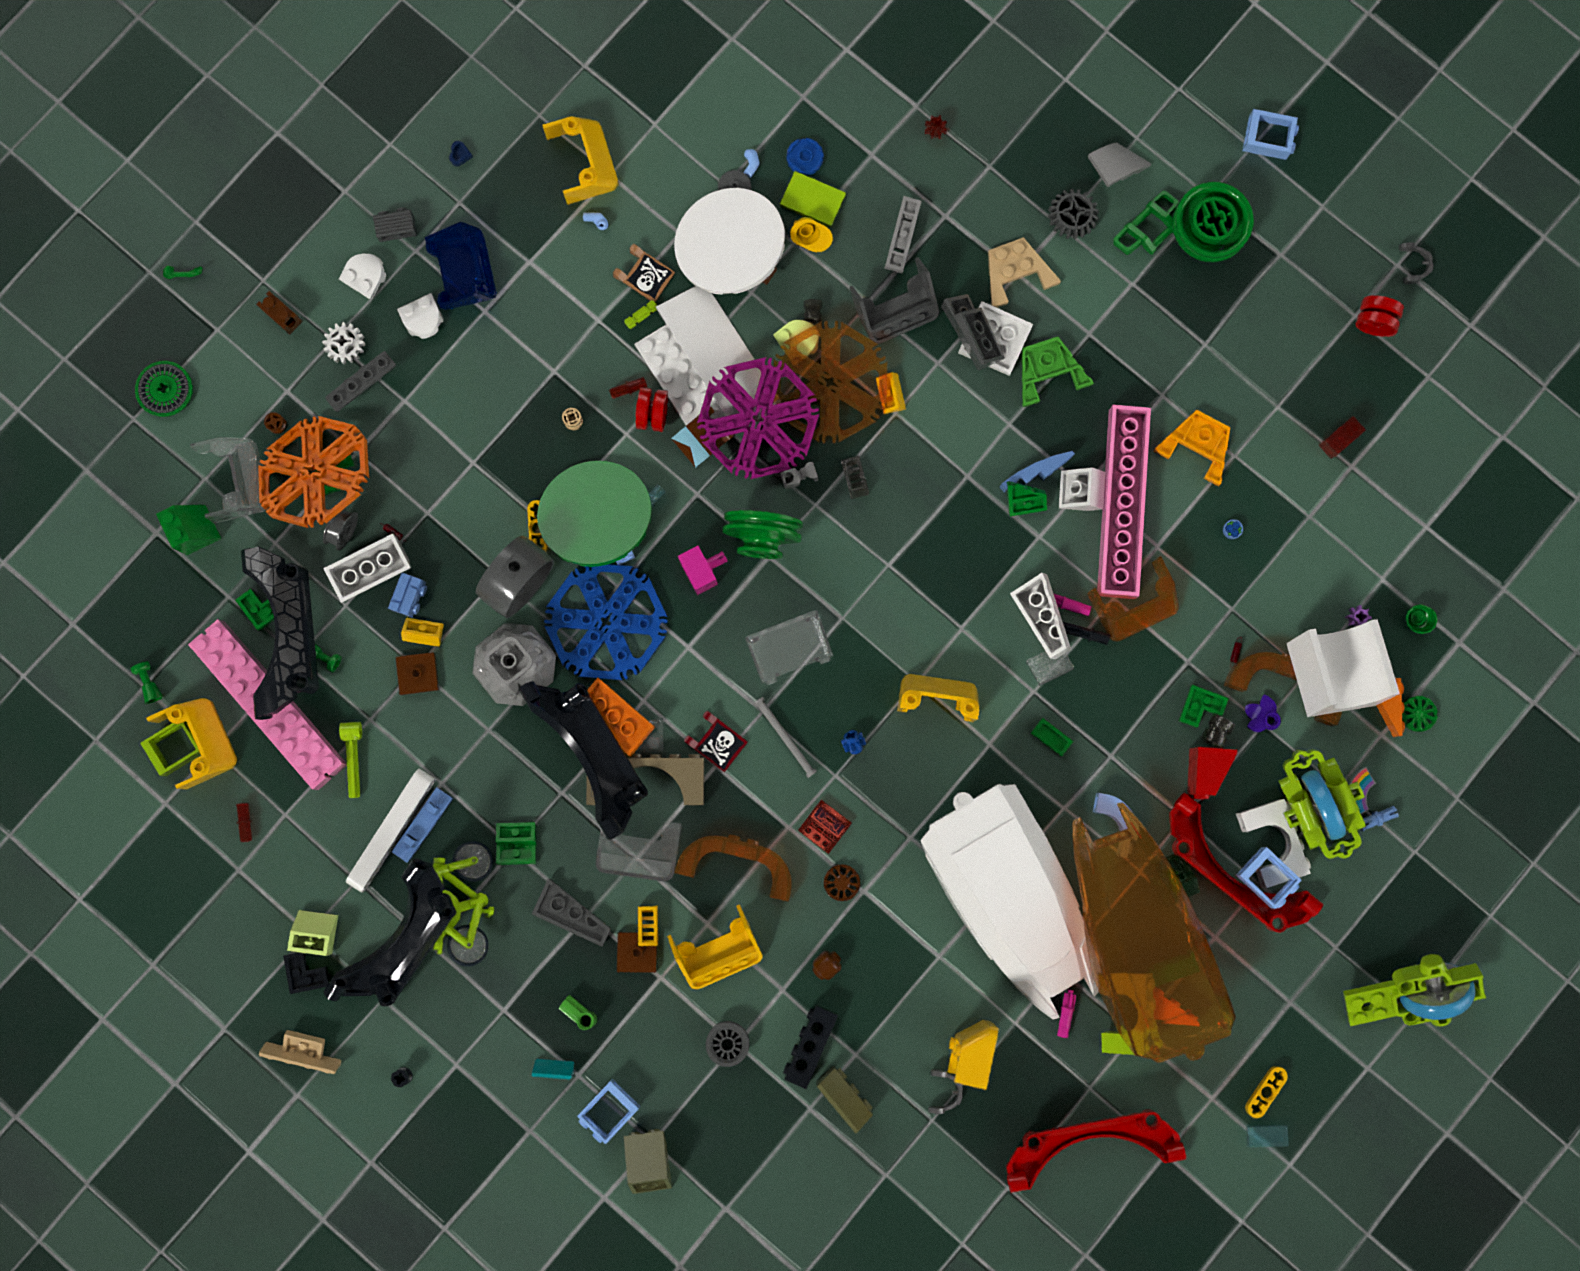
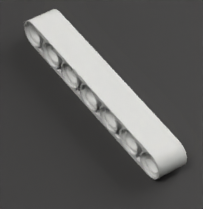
M420 768L416 770L347 877V884L361 893L368 888L432 788L436 778Z

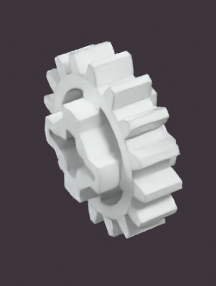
M342 322L341 327L336 323L334 330L329 327L330 334H324L327 340L322 341L327 346L324 348V351L328 353L327 356L330 359L334 358L336 363L341 360L343 364H346V360L353 363L354 357L359 359L357 354L363 353L364 351L361 349V346H365L364 341H361L364 339V336L359 334L360 330L358 328L354 329L351 323L347 327L345 322ZM349 333L353 334L355 339L350 338ZM333 348L338 349L339 354L335 353Z

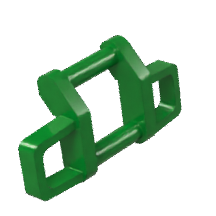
M1163 190L1146 205V208L1131 223L1128 222L1113 239V244L1126 255L1131 254L1140 245L1149 254H1154L1157 250L1156 248L1171 233H1174L1171 215L1176 210L1179 201ZM1163 198H1166L1173 204L1167 212L1157 205ZM1151 213L1164 222L1167 227L1153 242L1137 228ZM1126 233L1137 240L1130 247H1126L1119 241Z

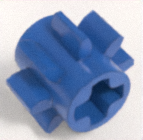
M855 730L845 733L844 739L841 740L845 752L849 751L851 754L860 753L863 750V746L866 745L862 732L858 733Z

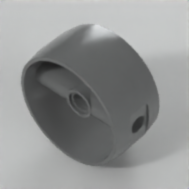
M519 536L510 542L487 568L476 587V594L498 614L510 618L522 609L538 591L554 565V560L532 540Z

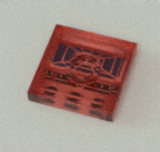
M820 800L798 831L829 854L852 823L823 800Z

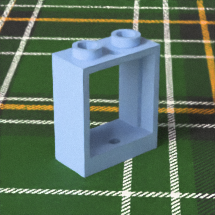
M1253 109L1248 118L1242 151L1286 160L1295 150L1296 143L1293 140L1299 129V125H1296L1297 117ZM1259 121L1289 127L1285 147L1255 141Z
M1261 847L1236 874L1254 894L1272 909L1282 907L1286 902L1285 898L1290 893H1295L1300 887L1298 884L1302 881L1267 847ZM1266 859L1289 879L1272 899L1266 896L1249 879Z
M611 1079L578 1114V1122L585 1129L589 1128L593 1132V1137L599 1143L603 1141L606 1144L635 1114L640 1105ZM607 1091L629 1110L608 1134L586 1114Z

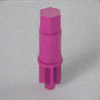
M1054 594L1057 606L1060 609L1089 616L1092 606L1066 598V596Z
M1068 989V993H1064L1057 1033L1059 1037L1069 1038L1077 996L1074 995V990Z

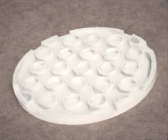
M743 188L718 190L702 197L682 217L675 235V256L683 274L696 287L721 295L723 293H741L757 286L774 271V267L779 259H781L784 251L785 228L778 210L763 195Z

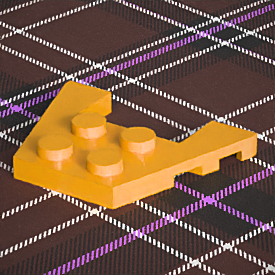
M1196 410L1154 449V452L1169 459L1178 443L1212 461L1204 479L1220 486L1230 427Z

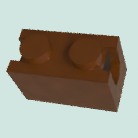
M268 291L266 293L268 297L264 298L263 303L259 301L256 305L290 335L303 321L275 295ZM292 317V323L287 326V321Z

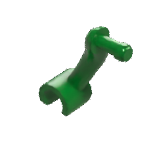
M166 266L163 269V276L166 279L194 277L200 275L203 268L199 266L191 271L175 272L174 267Z

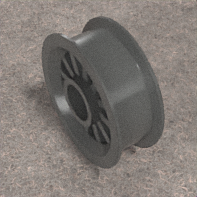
M343 509L326 525L323 543H330L335 545L337 550H342L355 531L358 513H350Z
M732 1021L716 1024L710 1030L706 1039L708 1056L714 1063L723 1067L739 1064L744 1060L749 1050V1037L746 1030L738 1023ZM728 1029L732 1030L731 1035H728ZM725 1039L732 1040L733 1047L730 1049L724 1048L722 1041ZM722 1050L723 1052L721 1056H719L717 1053Z

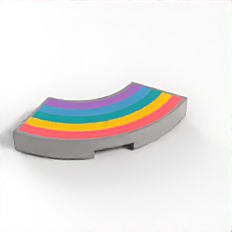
M1367 767L1357 771L1349 782V785L1358 782L1364 793L1365 798L1356 801L1360 814L1369 810L1367 794L1370 788L1376 784Z

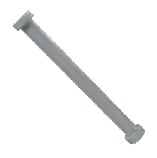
M761 697L753 704L759 707L807 773V778H809L817 770L811 767L765 704V699Z

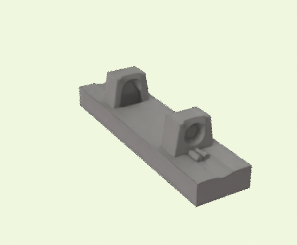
M903 196L884 269L903 273L921 200ZM895 249L903 250V252H897Z

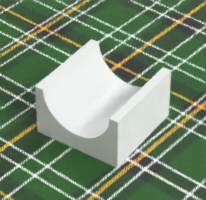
M1377 619L1347 630L1317 635L1316 629H1310L1286 643L1307 717L1372 707L1400 694Z

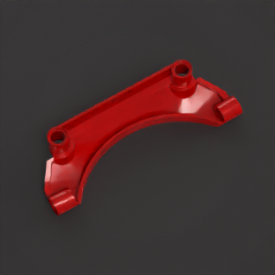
M1185 792L1177 799L1169 811L1170 833L1174 838H1177L1172 845L1174 854L1184 859L1263 923L1268 930L1279 933L1283 932L1286 928L1307 923L1311 917H1315L1321 911L1324 904L1308 891L1290 893L1285 898L1286 902L1282 907L1276 909L1269 908L1246 885L1231 877L1212 855L1202 830L1201 805ZM1182 842L1187 846L1185 853L1179 851V845ZM1263 892L1270 899L1276 895ZM1278 918L1280 925L1275 929L1273 927V920Z
M1145 1109L1142 1112L1038 1132H1027L1023 1137L1024 1146H1019L1015 1149L1006 1165L1007 1181L1010 1193L1031 1189L1040 1171L1056 1154L1070 1145L1092 1138L1112 1137L1134 1142L1154 1153L1165 1164L1186 1160V1152L1183 1143L1180 1141L1179 1134L1161 1119L1158 1113L1151 1109ZM1149 1115H1154L1155 1117L1152 1124L1146 1123ZM1032 1137L1038 1139V1143L1035 1146L1028 1145V1141Z

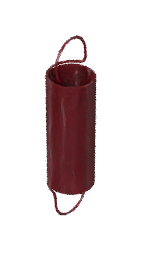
M383 524L384 531L390 535L394 534L399 541L402 539L403 534L389 524Z
M1237 640L1234 643L1231 654V663L1238 662L1242 643L1237 642Z

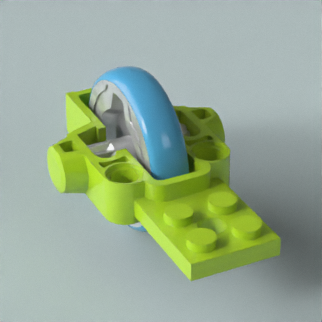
M1436 954L1425 955L1418 965L1396 970L1392 974L1393 980L1343 991L1350 1026L1395 1016L1402 1017L1406 1025L1431 1022L1435 1026H1446L1451 1022L1452 1017L1465 1012L1472 1005L1473 1001L1486 998L1483 974L1476 963L1458 967L1445 963L1441 956ZM1364 1003H1371L1369 1006L1363 1007Z

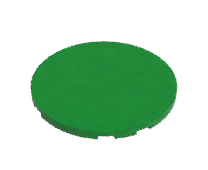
M609 461L583 462L564 470L545 489L537 511L539 531L548 548L562 560L585 567L604 566L626 557L630 551L638 547L642 542L652 518L650 496L642 480L627 467Z

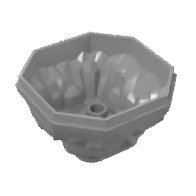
M504 623L475 647L472 674L495 703L524 706L526 702L518 689L530 681H534L536 685L549 686L554 679L556 654L533 625ZM514 659L513 665H508V660Z

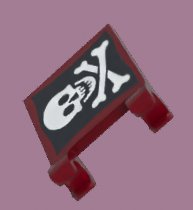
M706 711L703 714V718L713 725L699 743L690 736H686L684 742L725 772L748 741L709 711Z

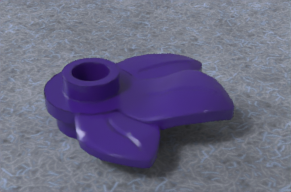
M1263 695L1260 704L1245 705L1246 715L1251 719L1247 725L1250 730L1262 732L1265 729L1274 730L1280 726L1281 718L1276 712L1277 706L1274 700L1267 695ZM1269 717L1273 719L1272 724H1269L1267 721Z

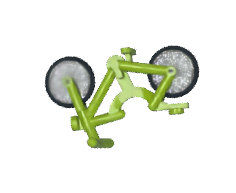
M468 841L461 844L455 850L452 863L445 864V858H434L433 867L442 883L443 877L471 898L459 903L458 899L450 891L444 890L442 892L451 897L456 914L433 945V950H437V955L442 954L443 938L446 934L449 937L447 941L449 956L455 963L466 967L477 965L486 957L489 943L486 934L478 927L481 914H485V917L489 918L494 913V907L489 906L487 909H483L488 904V897L484 893L477 894L450 873L455 871L461 879L477 882L486 878L491 872L493 856L490 850L480 842ZM473 909L469 925H462L454 929L460 919L461 912Z

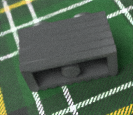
M398 208L396 212L391 213L381 211L378 212V215L373 216L376 237L380 242L417 236L414 216L410 209Z

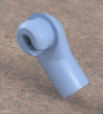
M747 149L744 157L748 159L749 165L744 173L751 178L759 167L760 162L757 152L754 149Z
M583 212L584 222H594L599 230L607 229L608 221L601 213Z

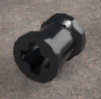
M407 1067L399 1068L392 1073L391 1082L397 1088L409 1084L413 1077L412 1071ZM401 1073H403V1077L406 1078L403 1081H401V1078L398 1077V1075H400Z

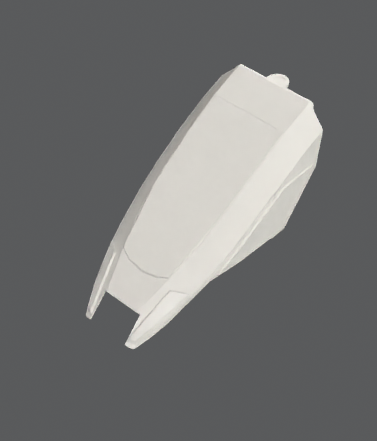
M998 784L974 799L966 792L958 793L953 800L956 810L929 826V831L921 839L925 856L952 906L990 960L993 959L1018 990L1040 1011L1053 1020L1060 1018L1050 999L1051 997L1056 996L1083 978L1094 997L1099 992L1092 946L1072 887L1049 841L1015 784L1006 786Z

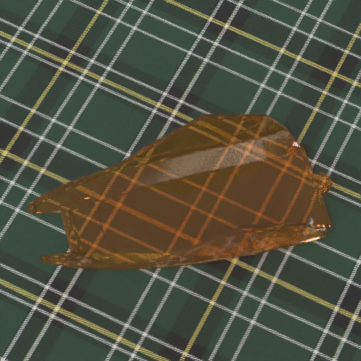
M1123 802L1117 803V806L1128 829L1093 842L1081 817L1073 820L1074 859L1083 903L1084 931L1091 973L1119 1034L1135 1056L1152 1059L1157 1063H1161L1185 1053L1189 1060H1198L1204 1054L1205 1045L1231 1035L1236 1015L1213 952L1179 878H1177L1155 840Z

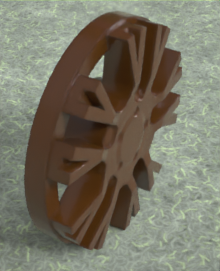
M843 864L836 865L826 873L824 888L827 894L834 900L847 901L858 893L860 878L852 867ZM840 868H847L844 875H841ZM835 869L837 870V872H838V874H839V876H837V877H836V875H835L834 872H833V870H835ZM851 870L853 873H852L851 876L848 878L846 875H847V874L849 873V871ZM829 874L835 877L834 881L827 880ZM856 876L857 883H851L850 879ZM834 883V887H827V884ZM851 884V885L855 886L856 889L853 890V889L849 888V885ZM834 888L838 890L835 896L830 893ZM845 890H850L852 895L846 897ZM840 891H843V898H839Z

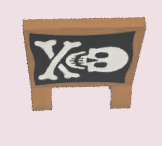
M632 244L630 253L638 257V261L628 275L616 268L613 272V277L648 300L656 302L675 272L644 252L637 245Z

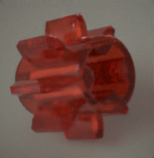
M931 115L930 122L925 121V126L928 127L925 129V134L929 133L931 139L933 137L941 139V133L946 134L947 132L945 128L947 121H943L941 115L938 117Z

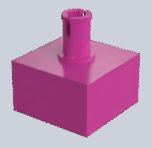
M699 546L678 556L697 595L718 585L712 571L714 568L728 562L726 557H724L723 551L708 559L705 558Z

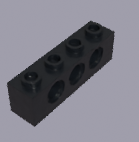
M817 1004L815 1008H810L806 1017L809 1019L807 1026H802L799 1037H801L799 1045L795 1044L792 1049L791 1055L793 1059L791 1063H786L783 1070L786 1081L807 1089L838 1017L837 1013ZM815 1022H819L823 1025V1029L818 1033L814 1032L812 1025ZM806 1041H813L815 1048L808 1051L804 1048V1043ZM799 1059H804L807 1062V1066L804 1069L797 1068L796 1062Z

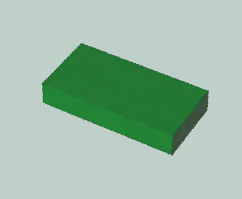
M1044 718L1039 721L1030 733L1060 757L1064 755L1073 743L1070 738Z

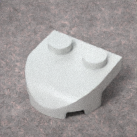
M373 254L355 255L346 263L339 280L365 297L373 299L380 284L384 283L386 279V273L382 265L383 262Z
M431 293L397 309L403 324L411 336H420L422 339L431 337L439 331L440 323H443L442 314Z

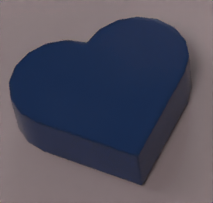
M455 141L451 145L452 152L449 155V159L452 165L461 166L473 158L463 142Z

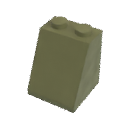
M652 1129L648 1133L632 1132L629 1133V1136H624L627 1183L631 1192L637 1194L671 1189L672 1183L664 1132L659 1129Z

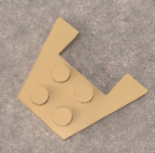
M1024 237L988 251L991 306L998 308L1008 304L1009 301L1002 285L1034 273L1038 274L1044 290L1061 283L1060 279Z

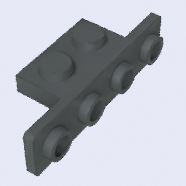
M383 351L368 364L362 366L354 375L348 377L340 386L328 394L325 399L336 412H339L395 368L396 364Z

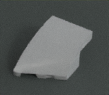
M1118 143L1106 145L1088 155L1089 160L1107 188L1133 174L1142 172L1152 165Z

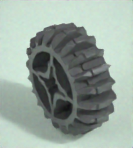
M1070 189L1069 194L1065 190L1062 192V195L1057 194L1056 200L1053 199L1051 201L1052 206H1049L1048 209L1050 212L1048 219H1052L1050 226L1056 225L1053 229L1054 232L1060 230L1059 235L1067 234V239L1071 235L1075 240L1078 235L1083 238L1085 233L1090 234L1091 229H1094L1096 226L1095 222L1098 221V216L1096 215H1098L1099 210L1095 209L1097 202L1091 203L1093 196L1087 198V192H1084L1082 195L1080 194V189L1076 193H1074L1073 189ZM1069 202V206L1067 209L1059 211V208L1063 204ZM1071 210H1072V212H1074V213L1076 214V217H1074V216H1072V214H1070V213H1071ZM1088 217L1087 222L1077 226L1080 219Z

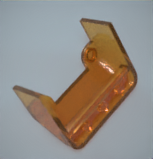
M1162 557L1152 562L1159 577L1155 584V589L1159 596L1125 612L1122 605L1118 602H1109L1104 605L1096 588L1087 593L1106 632L1110 633L1111 640L1121 641L1178 612L1179 603L1176 586Z

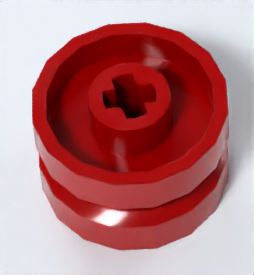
M1366 296L1362 299L1361 313L1358 314L1355 325L1360 331L1380 337L1395 336L1398 333L1400 326L1398 320L1402 318L1404 305L1395 299L1385 296Z
M640 388L636 404V429L646 430L651 419L653 431H664L668 408V390L658 389L653 400L651 388Z

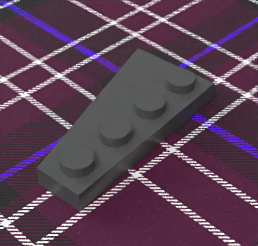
M548 878L532 915L603 947L611 928Z

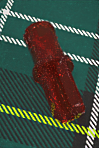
M643 376L633 381H625V384L611 388L609 393L612 399L626 394L632 395V393L639 391L641 387L647 388V384Z
M249 803L236 804L238 816L236 824L239 826L241 842L252 841L250 824L252 820H250Z

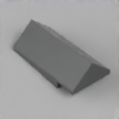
M968 294L944 300L941 307L978 371L1005 359L982 308L975 309Z

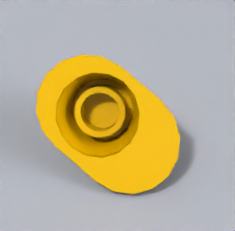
M809 217L795 220L790 231V238L795 244L813 252L827 250L833 241L830 229Z

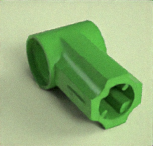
M571 995L558 1008L577 1023L578 1027L582 1030H588L597 1023L595 1013L589 1011ZM584 1015H588L591 1018L589 1026L585 1025L582 1021Z

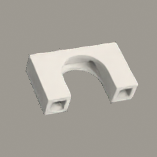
M1279 799L1236 813L1242 832H1248L1267 825L1280 830L1286 841V849L1280 860L1298 877L1311 874L1309 870L1311 868L1310 862L1303 853L1304 844L1301 839H1298L1296 833L1298 828L1295 826L1290 829L1283 815V812L1291 809L1289 803L1285 802V799ZM1273 864L1256 870L1261 888H1269L1289 881Z

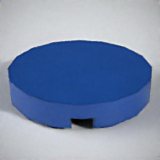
M811 138L795 140L787 150L788 166L793 172L796 171L805 176L814 174L823 164L822 147Z

